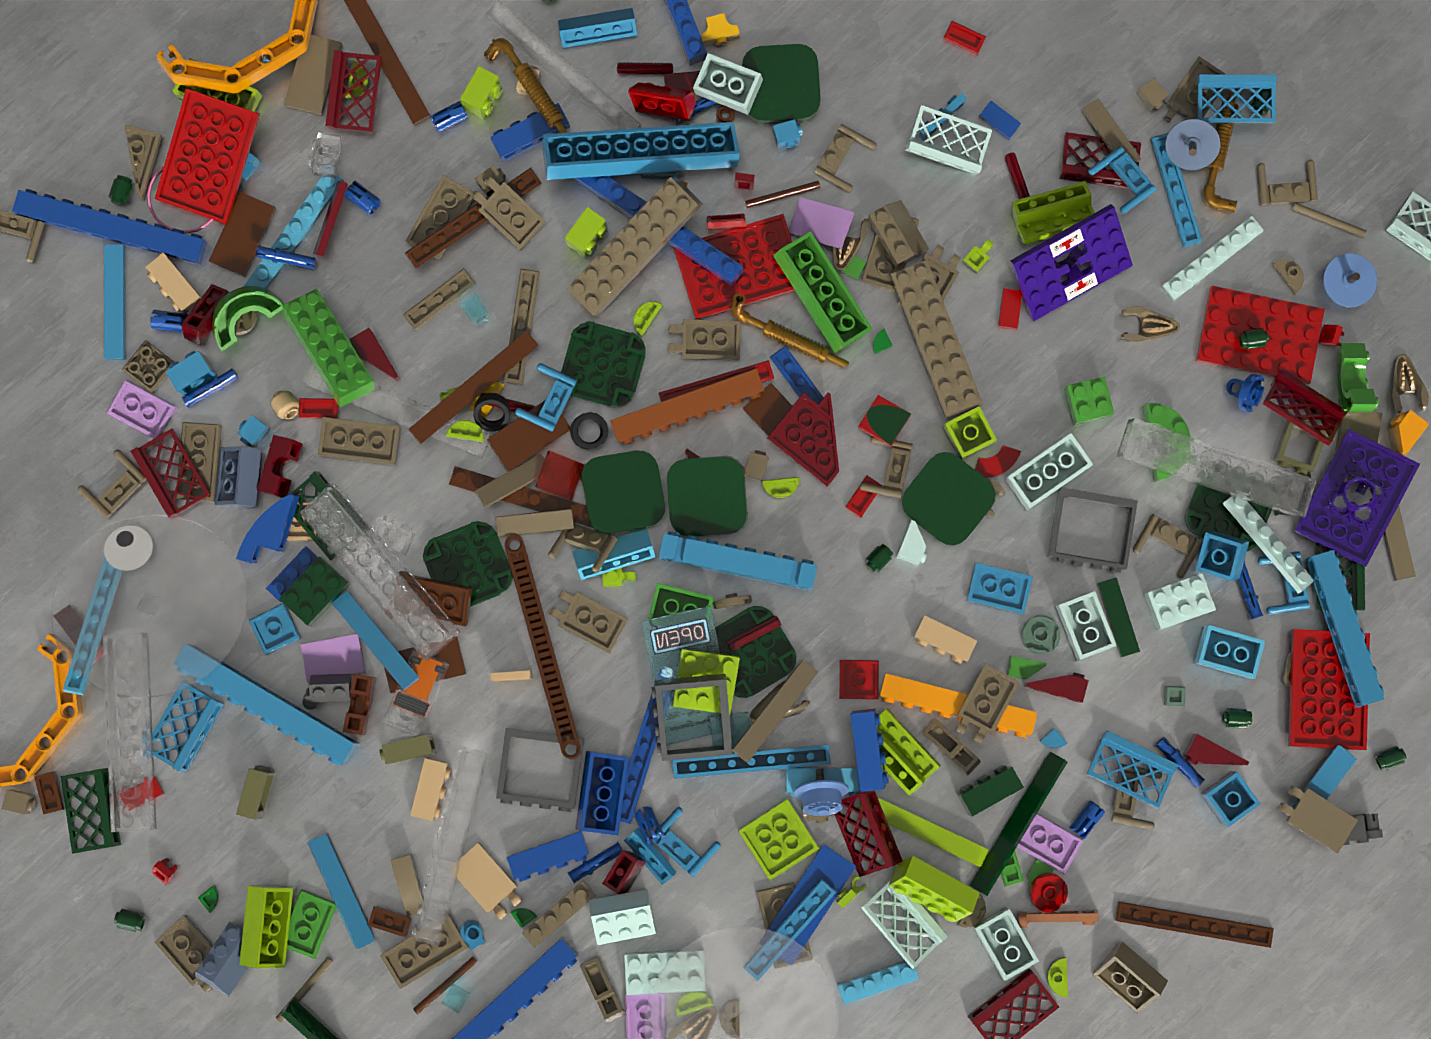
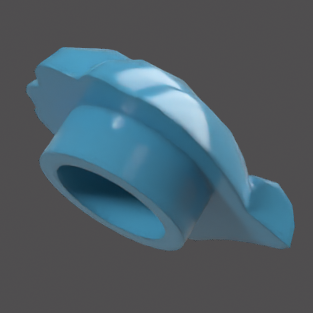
M466 921L461 927L460 935L468 944L469 949L473 950L486 942L482 938L480 924L475 921Z

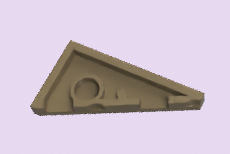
M125 125L131 166L136 182L135 188L138 198L144 199L162 135Z

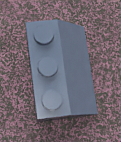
M243 446L220 447L214 505L256 507L258 500L257 487L260 479L261 449Z
M230 921L195 972L196 978L227 997L230 996L248 969L246 966L239 965L243 929Z

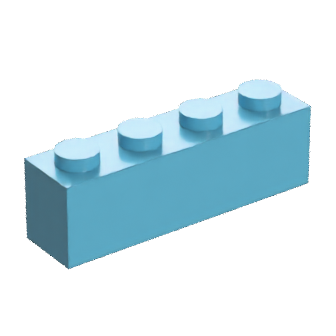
M647 528L616 537L618 541L597 573L592 571V566L599 557V553L584 548L572 551L581 580L655 558Z
M786 768V792H790V796H794V789L799 785L816 781V769H823L824 780L845 783L849 787V796L861 793L858 768Z
M903 960L839 982L837 986L845 1005L918 980L919 977L916 968L912 969Z

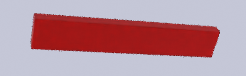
M767 360L665 390L658 394L661 402L754 369H757L761 383L773 380L774 375L770 362Z

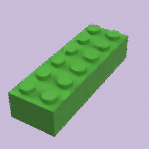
M811 231L781 248L773 255L834 353L872 330L871 325Z
M317 288L282 305L285 319L339 407L374 391V380Z

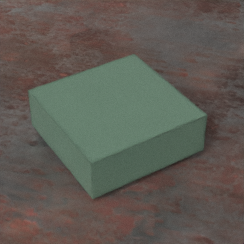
M1165 686L1164 706L1184 707L1186 687Z

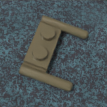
M841 124L814 173L847 192H851L853 186L834 176L854 140L872 150L877 147V144Z
M1313 160L1307 161L1308 182L1267 185L1265 164L1259 163L1257 165L1261 205L1318 201L1315 164Z
M0 210V231L31 239L26 261L33 262L45 223Z
M874 437L870 439L871 443L888 446ZM895 440L892 445L884 486L861 483L860 490L901 498L913 444Z
M119 449L115 450L113 455L128 470L99 499L93 496L83 485L77 489L106 519L146 481L144 474Z
M1152 514L1133 551L1139 553L1149 535L1187 555L1177 573L1179 578H1183L1203 541Z
M575 524L573 529L562 530L548 556L555 558L563 543L567 541L568 544L600 554L592 566V571L597 573L618 539L614 536L609 537L608 534Z
M1133 766L1124 769L1127 781L1136 778ZM1137 767L1140 776L1149 773L1148 769ZM1121 772L1118 775L1117 784L1124 782ZM1161 772L1154 773L1156 779L1160 780L1163 776ZM1138 779L1129 782L1131 791L1137 792ZM1116 789L1111 821L1153 829L1155 826L1154 822L1132 818L1136 798Z

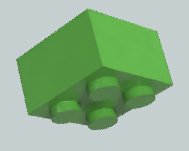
M1105 376L1070 384L1064 388L1073 426L1111 417L1114 414Z

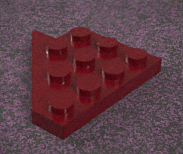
M827 392L819 404H816L807 395L802 393L766 439L828 487L839 473L831 394Z

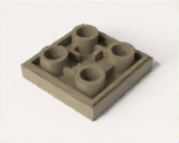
M145 340L122 368V371L153 394L167 377L165 371L169 369L168 367L174 361Z

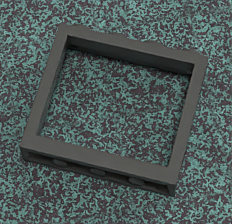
M1059 488L1048 558H1052V562L1064 563V560L1071 561V565L1082 567L1083 564L1091 565L1090 568L1102 570V567L1110 568V572L1121 573V570H1126L1138 500ZM1064 498L1127 509L1119 563L1055 552Z
M726 674L655 680V687H651L652 699L656 698L657 705L653 706L654 717H658L659 724H655L656 736H660V743H657V754L662 755V761L733 755ZM719 686L724 745L667 750L662 691Z
M506 728L496 799H501L500 803L505 804L519 801L520 806L531 807L532 803L539 804V808L551 809V806L559 807V811L565 812L575 809L584 738H578L581 753L574 761L569 802L504 793L511 737L559 743L556 734Z

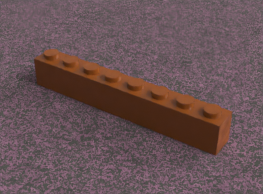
M754 369L610 421L618 443L623 442V445L633 442L634 437L640 435L641 438L651 436V431L659 429L662 432L670 429L671 424L677 423L678 426L689 422L688 418L695 416L696 419L707 416L706 412L714 410V413L725 409V405L732 403V406L744 403V398L750 397L752 400L761 397V392H764L758 371Z

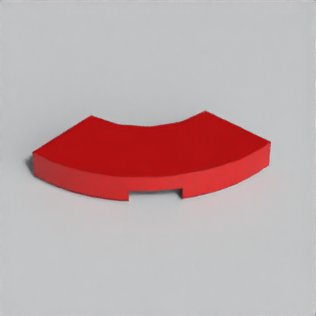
M1003 445L995 456L978 458L975 470L985 478L1001 475L1015 464L1021 451Z

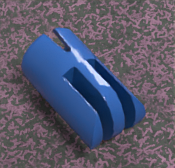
M458 101L431 115L430 118L439 133L467 119L468 115L461 102Z
M356 180L345 191L344 196L367 214L374 213L372 208L377 210L381 200Z
M162 310L152 311V314H154V317L150 318L152 329L183 333L181 324L188 314Z
M1089 801L1069 828L1080 835L1081 838L1086 839L1105 814V811L1093 801Z
M647 806L643 807L646 816L639 809L635 813V819L647 845H650L651 842L645 830L649 829L654 842L658 841L653 829L655 825L662 839L665 838V835L653 809Z

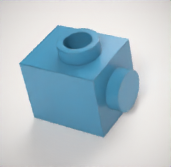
M795 119L774 125L772 129L778 148L785 146L791 148L798 145L800 136L803 135L801 126L796 124Z
M251 415L247 421L244 420L240 424L237 434L241 436L240 441L248 447L251 444L257 447L270 428Z

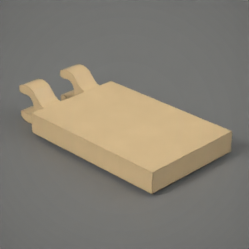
M479 842L449 868L487 913L493 910L500 920L507 915V912L499 905L506 896L514 906H517L522 901L513 891L517 885Z

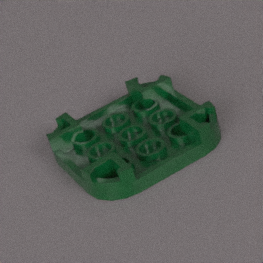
M803 44L769 45L754 47L745 54L742 67L760 73L763 78L748 114L750 119L757 122V124L764 125V123L784 122L794 119L795 121L802 120V122H806L816 115L820 107L821 97L818 59L812 48Z
M592 321L580 324L571 333L561 373L577 380L570 396L611 408H621L628 405L636 393L646 357V348L642 339L633 332L622 331Z
M635 450L599 456L585 464L581 473V481L590 526L596 531L610 535L612 533L650 528L663 518L665 500L656 459L650 453Z
M942 452L936 454L928 461L906 489L902 497V506L904 512L937 540L946 545H957L969 537L992 508L996 493L990 481L961 458L952 453Z
M726 455L684 458L678 460L670 467L667 473L669 515L671 525L676 532L683 536L722 535L735 533L744 526L748 519L745 469L737 459Z
M1222 462L1211 465L1202 473L1186 509L1185 523L1191 533L1204 539L1206 532L1213 530L1249 541L1247 552L1250 551L1257 544L1223 503L1239 491L1264 522L1267 523L1277 501L1271 483L1229 466L1227 463Z
M471 522L438 537H433L424 548L422 554L423 561L431 579L472 587L470 607L502 595L512 584V571L498 534L492 526L485 522Z
M762 606L749 607L713 628L709 632L711 642L705 643L704 646L707 652L740 657L734 696L739 698H748L787 676L796 664V652L780 626L733 651L729 649L727 645L729 639L774 616L769 609Z

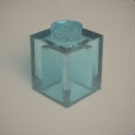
M476 293L459 303L473 325H481L488 320L487 317L490 314Z
M453 984L441 1004L459 1013L471 993Z

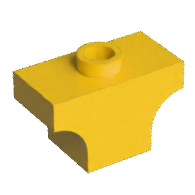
M724 13L706 18L707 30L701 34L705 47L713 44L717 46L723 45L728 40L739 38L738 25L729 24Z

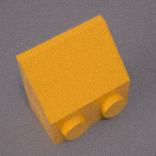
M1412 410L1401 412L1399 415L1396 414L1390 421L1391 427L1388 429L1391 450L1403 456L1406 455L1429 423Z

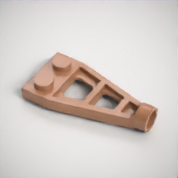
M1098 910L1050 913L1018 912L1020 928H1027V924L1030 922H1083V925H1095V921H1099Z

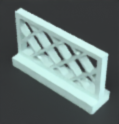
M920 105L905 150L976 175L981 172V164L992 130ZM923 111L930 113L934 121L925 125L921 118ZM942 118L948 119L951 125L950 128L942 131L938 120ZM935 122L939 133L930 137L926 127ZM960 124L965 125L969 132L960 137L956 129ZM921 129L924 130L928 138L922 142L915 140L916 132ZM953 129L957 139L948 143L944 133ZM979 130L986 133L984 141L980 143L977 142L973 134ZM941 135L945 146L941 148L935 147L932 141L933 138ZM970 135L975 145L966 150L961 139ZM959 141L963 150L959 154L953 153L950 147L951 144ZM976 147L979 152L978 160L971 159L967 151Z
M1412 192L1386 231L1431 261V231L1429 227L1431 221H1428L1426 212L1431 211V203L1415 192ZM1412 199L1419 203L1420 209L1412 210L1410 203ZM1421 213L1423 222L1415 223L1413 214ZM1409 214L1411 223H1403L1399 220L1400 217ZM1424 225L1426 235L1419 234L1416 226Z
M889 880L861 908L913 969L948 936L921 904L911 901V898L898 894L893 888L889 887ZM886 890L892 895V902L883 901V893ZM872 903L879 904V914H875L870 910L869 906ZM883 904L892 905V915H883ZM896 906H900L905 910V917L896 916ZM883 918L892 919V929H886L883 925ZM896 920L905 921V931L896 930ZM909 921L916 923L917 932L909 931ZM896 933L905 934V945L899 944L896 941ZM909 935L917 936L918 946L909 945ZM922 937H927L932 944L929 947H922ZM909 949L918 950V958L915 961L909 956Z

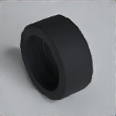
M498 393L483 394L474 405L473 418L475 423L485 431L495 432L503 429L510 419L511 408L509 402ZM487 404H496L503 409V416L499 420H487L481 415V408Z
M583 413L576 417L571 424V439L580 448L588 450L597 448L607 438V423L597 413ZM584 420H594L600 427V435L593 442H585L578 434V427Z

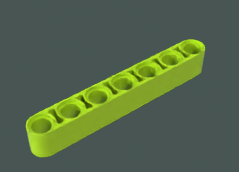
M878 798L889 825L976 866H982L989 849Z

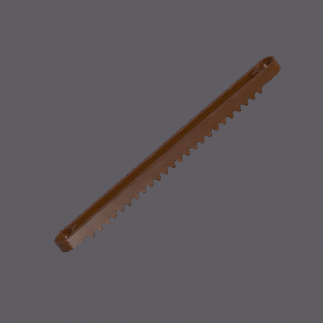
M510 535L505 540V549L563 756L566 759L574 760L580 755L581 746L524 541L518 535ZM512 540H517L520 546L518 549L512 550L509 548V543ZM569 744H573L577 748L576 753L573 755H568L565 751Z

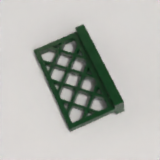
M314 471L306 481L290 493L297 495L301 491V495H299L301 497L300 509L296 508L294 517L330 561L368 531L318 471ZM310 483L315 487V496L305 495V487ZM304 497L314 498L313 510L303 509ZM318 499H325L327 511L317 510ZM303 511L313 512L312 523H304L302 518ZM316 512L327 513L326 525L315 524ZM330 514H337L340 517L339 526L329 525ZM315 526L325 527L324 538H318L314 535ZM329 527L339 528L338 539H328ZM342 528L349 529L354 536L349 540H341ZM328 541L338 542L337 550L333 554L327 550Z
M1315 542L1316 555L1320 554V549L1323 552L1330 550L1323 549L1320 544ZM1351 560V566L1346 570L1339 564V567L1344 571L1343 574H1347L1352 579V584L1347 588V591L1352 587L1353 609L1364 611L1365 566ZM1316 592V611H1323Z
M110 768L61 776L72 854L120 846L121 841ZM94 774L95 783L91 788L84 781L88 775ZM73 778L78 782L74 791L68 787L67 779ZM81 786L89 790L84 799L77 794ZM92 793L98 799L95 807L87 802ZM74 797L81 801L77 810L71 807V801ZM84 805L92 810L87 818L79 813ZM95 813L101 819L98 826L90 821ZM77 816L84 821L80 829L74 826V820ZM87 824L95 829L90 838L83 833ZM98 832L103 835L104 844L98 845L93 841ZM81 836L87 840V843L83 848L78 849L76 840Z
M296 997L280 1012L281 1016L307 1039H341Z

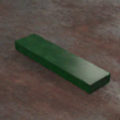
M1117 577L1097 583L1120 657L1140 652Z

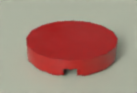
M1054 873L1041 874L1034 879L1030 886V900L1042 912L1050 913L1057 911L1067 900V884Z

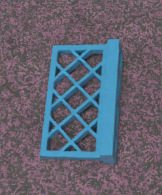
M1199 74L1196 79L1197 119L1208 123H1275L1277 75ZM1202 89H1210L1215 95L1207 101L1202 96ZM1223 89H1229L1234 94L1228 101L1219 94ZM1243 89H1249L1254 94L1247 101L1239 94ZM1262 89H1271V97L1267 101L1258 94ZM1216 96L1224 103L1218 111L1210 104ZM1235 96L1244 103L1238 110L1229 103ZM1255 96L1263 103L1257 111L1249 104ZM1206 106L1215 113L1211 118H1202V110ZM1225 106L1234 113L1230 118H1224L1219 113ZM1245 106L1254 113L1249 118H1244L1239 113ZM1266 106L1271 111V118H1263L1258 112Z
M182 681L143 750L169 764L175 770L186 773L224 704ZM184 688L190 690L192 698L183 701L181 694ZM201 698L208 700L205 708L199 710L196 700ZM193 701L195 711L186 714L184 704ZM180 705L182 715L173 718V708ZM196 714V724L189 727L187 717ZM183 718L185 729L176 731L174 721ZM170 722L172 733L163 735L162 727ZM186 732V742L179 744L177 734ZM173 736L175 746L166 748L164 738ZM161 740L163 750L154 751L151 747L155 741ZM176 749L178 756L173 762L169 760L167 751Z
M1109 731L1104 732L1086 775L1155 808H1159L1178 764ZM1104 745L1112 749L1114 756L1104 759L1102 754ZM1122 755L1128 756L1131 765L1122 767L1118 757ZM1115 758L1119 769L1109 772L1106 761ZM1103 763L1106 774L1098 775L1094 773L1095 765ZM1141 763L1147 765L1149 773L1140 776L1136 765ZM1133 766L1136 778L1127 781L1124 769ZM1118 771L1121 772L1124 782L1119 784L1113 782L1111 774ZM1162 772L1166 774L1165 782L1158 784L1154 773ZM1151 775L1154 786L1145 789L1141 778ZM1138 779L1142 791H1131L1129 782ZM1156 788L1158 793L1156 802L1149 799L1146 791Z

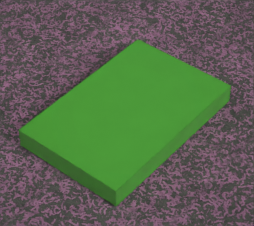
M301 889L290 915L287 949L316 959L337 908L335 903Z

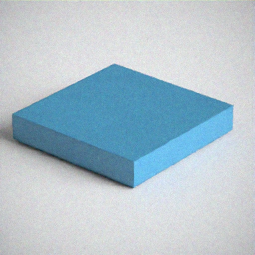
M283 603L248 620L265 655L301 638L286 605Z

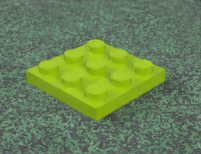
M681 648L676 678L726 674L729 714H731L740 657ZM719 686L674 690L672 706L721 713Z
M788 799L738 830L769 880L777 877L819 849Z

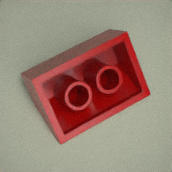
M638 82L628 90L635 111L640 113L690 121L696 104L693 92L688 89H675L670 86H658L649 82Z

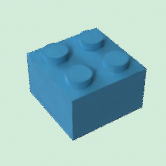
M199 351L188 353L185 356L186 359L180 363L178 361L174 362L165 371L176 390L184 396L210 382L214 376H218L207 357Z
M1213 530L1206 532L1196 570L1230 581L1240 579L1249 541Z
M1232 771L1201 794L1222 824L1227 827L1233 825L1261 804L1236 771Z

